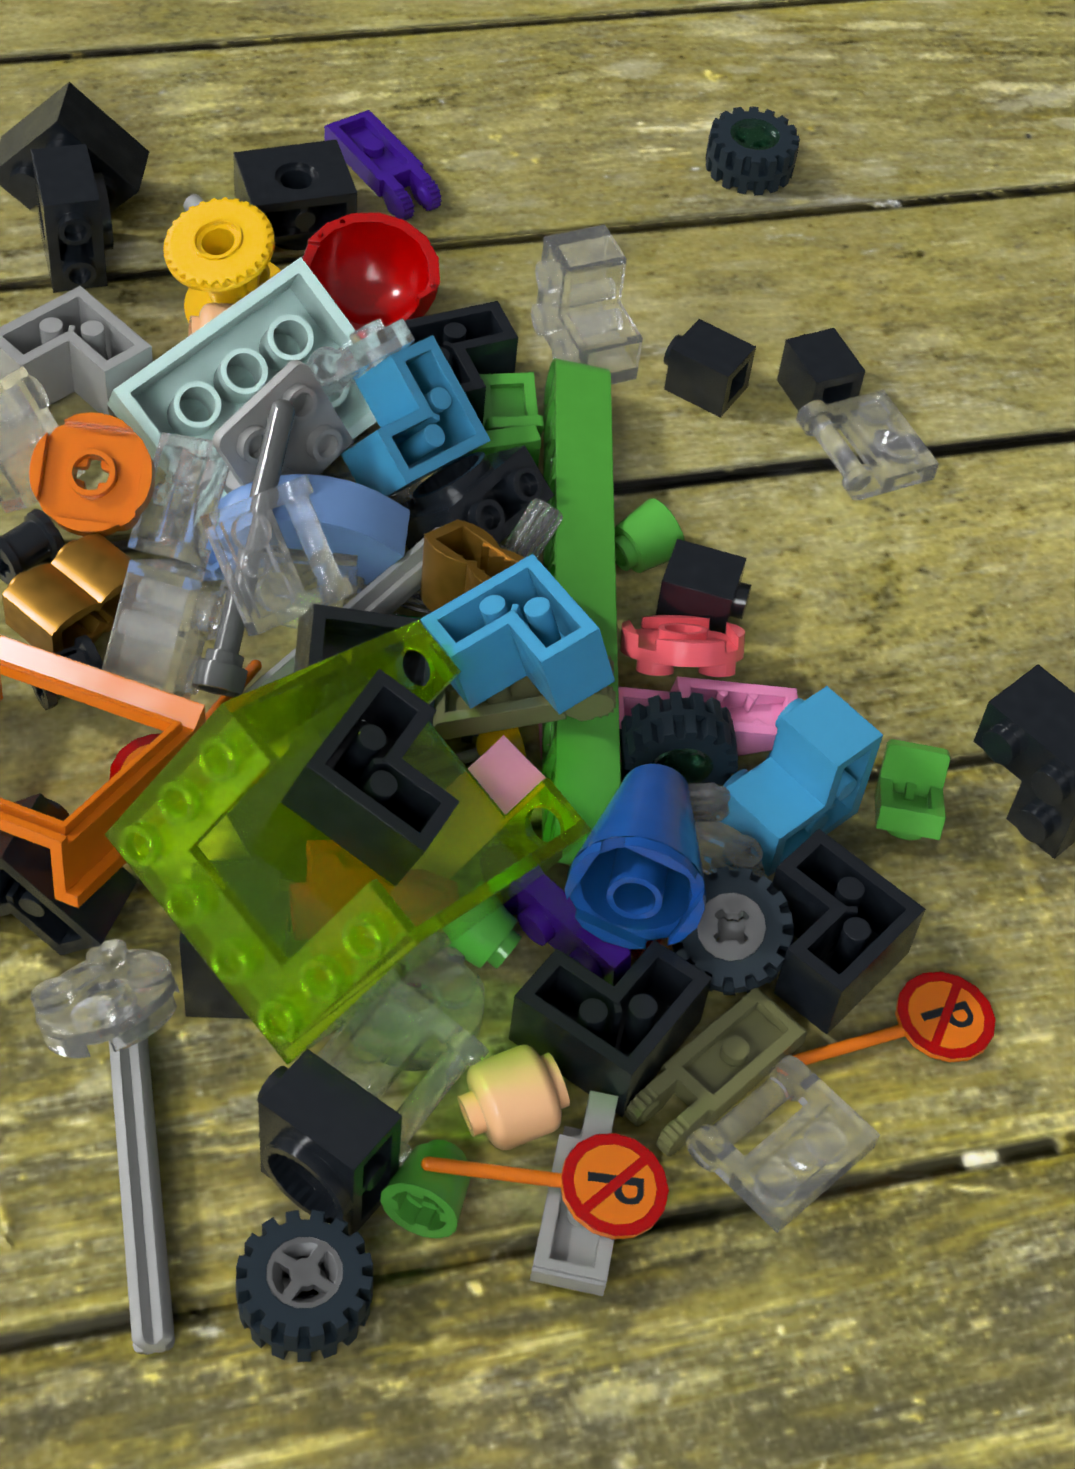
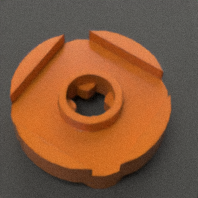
M95 412L75 414L65 419V424L55 428L50 435L47 432L34 448L29 467L30 486L44 513L62 529L79 536L93 533L108 536L117 531H127L133 528L142 512L148 507L155 488L154 462L143 440L123 420L108 414ZM92 460L101 461V469L103 472L108 473L109 477L106 483H99L97 489L87 490L86 483L77 479L78 470H88Z

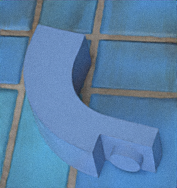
M313 474L281 475L260 563L269 559L287 556L316 559L330 564L363 584L368 585L391 565L404 557L410 510L382 493L352 481ZM253 482L238 487L220 499L215 526L207 533L199 547L198 558L202 560L197 586L216 597L223 593L229 585Z

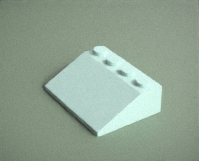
M300 257L112 391L107 405L117 418L123 420L143 440L154 464L214 527L219 501L227 495L218 480L229 468L214 447L213 436L230 417L290 361L299 360L310 367L352 439H355L377 422L355 380L380 362L302 257Z

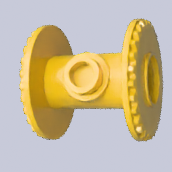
M227 197L219 200L213 198L208 202L202 201L199 205L191 206L188 211L182 212L180 217L172 222V226L167 231L163 248L166 265L176 280L189 287L184 300V311L188 323L190 316H199L200 310L206 303L235 304L281 271L276 265L269 262L275 248V235L272 225L267 216L258 207L251 205L247 201L243 202L237 198L228 199Z

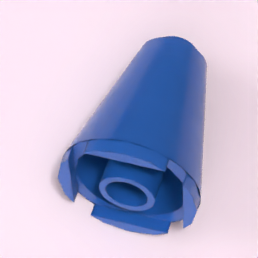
M644 764L632 769L624 778L569 867L564 888L566 899L570 897L575 906V918L582 928L602 941L628 949H646L647 940L668 938L667 946L681 942L698 927L705 910L707 892L689 786L685 778L671 767L661 764Z

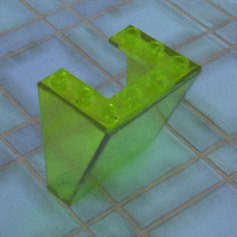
M419 620L223 702L105 833L108 840L287 1065L546 873L592 831L548 777L542 780L505 815L430 722L426 724L402 759L460 802L428 849L397 886L387 881L280 802L305 765L379 668L427 704H430L461 673ZM408 650H415L421 653L429 664L430 678L425 686H418L412 683L404 673L403 657ZM535 808H545L551 811L559 821L560 835L549 842L540 839L535 834L531 825L533 810Z

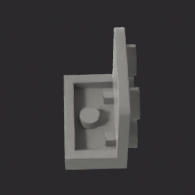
M299 360L290 361L215 432L213 445L229 468L218 480L227 494L242 485L245 486V484L253 482L270 407L277 400H288L295 409L281 475H320L354 442L310 367Z

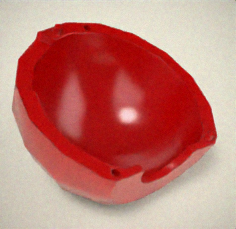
M380 212L351 213L326 223L307 240L308 245L302 259L367 345L391 341L392 323L423 317L437 296L440 285L439 257L427 236L406 220Z

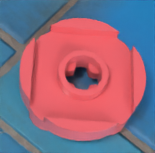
M696 616L642 617L641 629H635L630 620L622 623L620 651L624 655L637 660L636 671L646 675H671L674 673V666L698 667V673L705 676L729 677L735 675L736 662L744 658L745 630L738 625L726 622L725 634L710 631V618Z

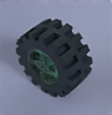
M750 106L749 111H744L742 107L733 108L732 114L726 110L720 114L719 119L715 118L712 122L706 151V169L711 171V178L715 182L723 180L722 187L728 190L736 187L738 188L737 193L746 195L747 190H751L754 195H763L766 189L770 193L777 192L779 185L784 188L789 183V179L792 178L800 141L799 135H796V127L788 125V119L783 115L778 118L774 117L775 112L768 109L763 113L759 112L758 107Z
M670 692V699L662 700L659 695L648 698V706L645 707L638 703L631 709L632 716H624L621 721L622 729H619L624 778L632 769L640 765H665L678 771L685 778L689 786L691 801L698 800L697 794L703 792L707 796L716 793L717 784L723 786L731 777V774L737 772L738 752L733 720L727 707L721 708L720 701L713 697L704 702L703 694L692 692L689 698H682L681 692Z

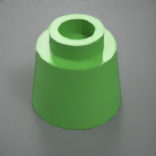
M655 498L646 500L615 526V563L622 570L628 571L632 569L636 573H642L669 562L677 539L685 541L677 520L662 502Z
M478 881L460 902L458 909L452 912L441 926L432 941L478 968H481L487 961L497 969L513 951L522 937L513 930L518 920L481 881Z
M436 1139L417 1145L411 1150L382 1190L380 1202L386 1214L407 1231L422 1237L438 1239L449 1237L456 1231L471 1177L423 1170L421 1161L427 1156L467 1161L465 1154L459 1147L448 1141Z

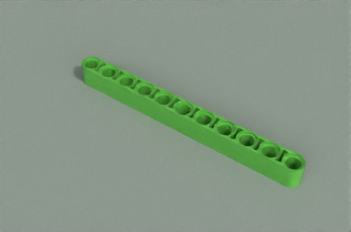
M554 358L548 371L544 391L543 477L554 496L543 505V566L599 627L607 655L611 656V660L614 661L615 682L608 686H612L613 691H616V708H613L614 712H610L608 716L579 721L566 715L564 720L542 723V774L550 781L542 790V857L547 862L571 865L621 785L611 372L608 368Z

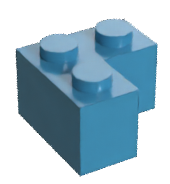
M433 335L391 354L355 380L380 429L343 452L341 456L356 483L390 497L491 441Z
M534 554L529 555L420 619L440 671L470 709L525 676L530 679L558 714L563 713L615 682L599 627Z
M828 686L806 700L797 698L789 703L776 720L775 726L778 730L773 749L766 760L750 771L741 769L734 773L723 785L719 794L721 803L715 827L768 877L776 872L777 867L816 830L820 829L828 834L858 812L879 750L883 734Z

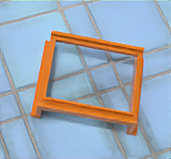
M0 635V701L3 699L1 675L163 731L64 821L0 798V830L49 848L55 899L79 908L219 775L218 764L207 760L205 705Z

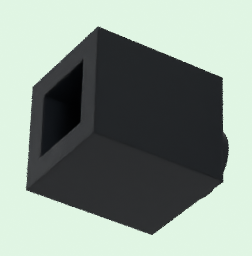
M698 319L683 336L680 334L676 335L667 347L664 355V364L668 366L664 389L721 418L748 388L756 346Z
M830 328L786 339L777 381L805 422L811 423L854 412L865 369L836 329Z
M677 539L662 579L656 615H684L710 618L709 630L725 634L726 622L729 623L731 617L742 620L748 603L752 585L741 582L747 558Z

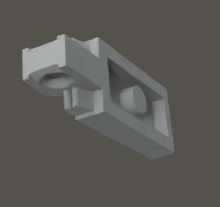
M590 1090L582 1129L564 1126L563 1134H559L552 1172H562L564 1160L577 1143L595 1134L612 1133L618 1096ZM548 1187L530 1281L603 1296L614 1240L594 1234L577 1222L563 1201L561 1188Z

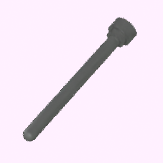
M277 400L270 407L214 649L208 648L205 658L197 660L192 686L208 693L234 698L242 697L248 671L242 668L244 657L239 655L295 416L294 406L288 400Z

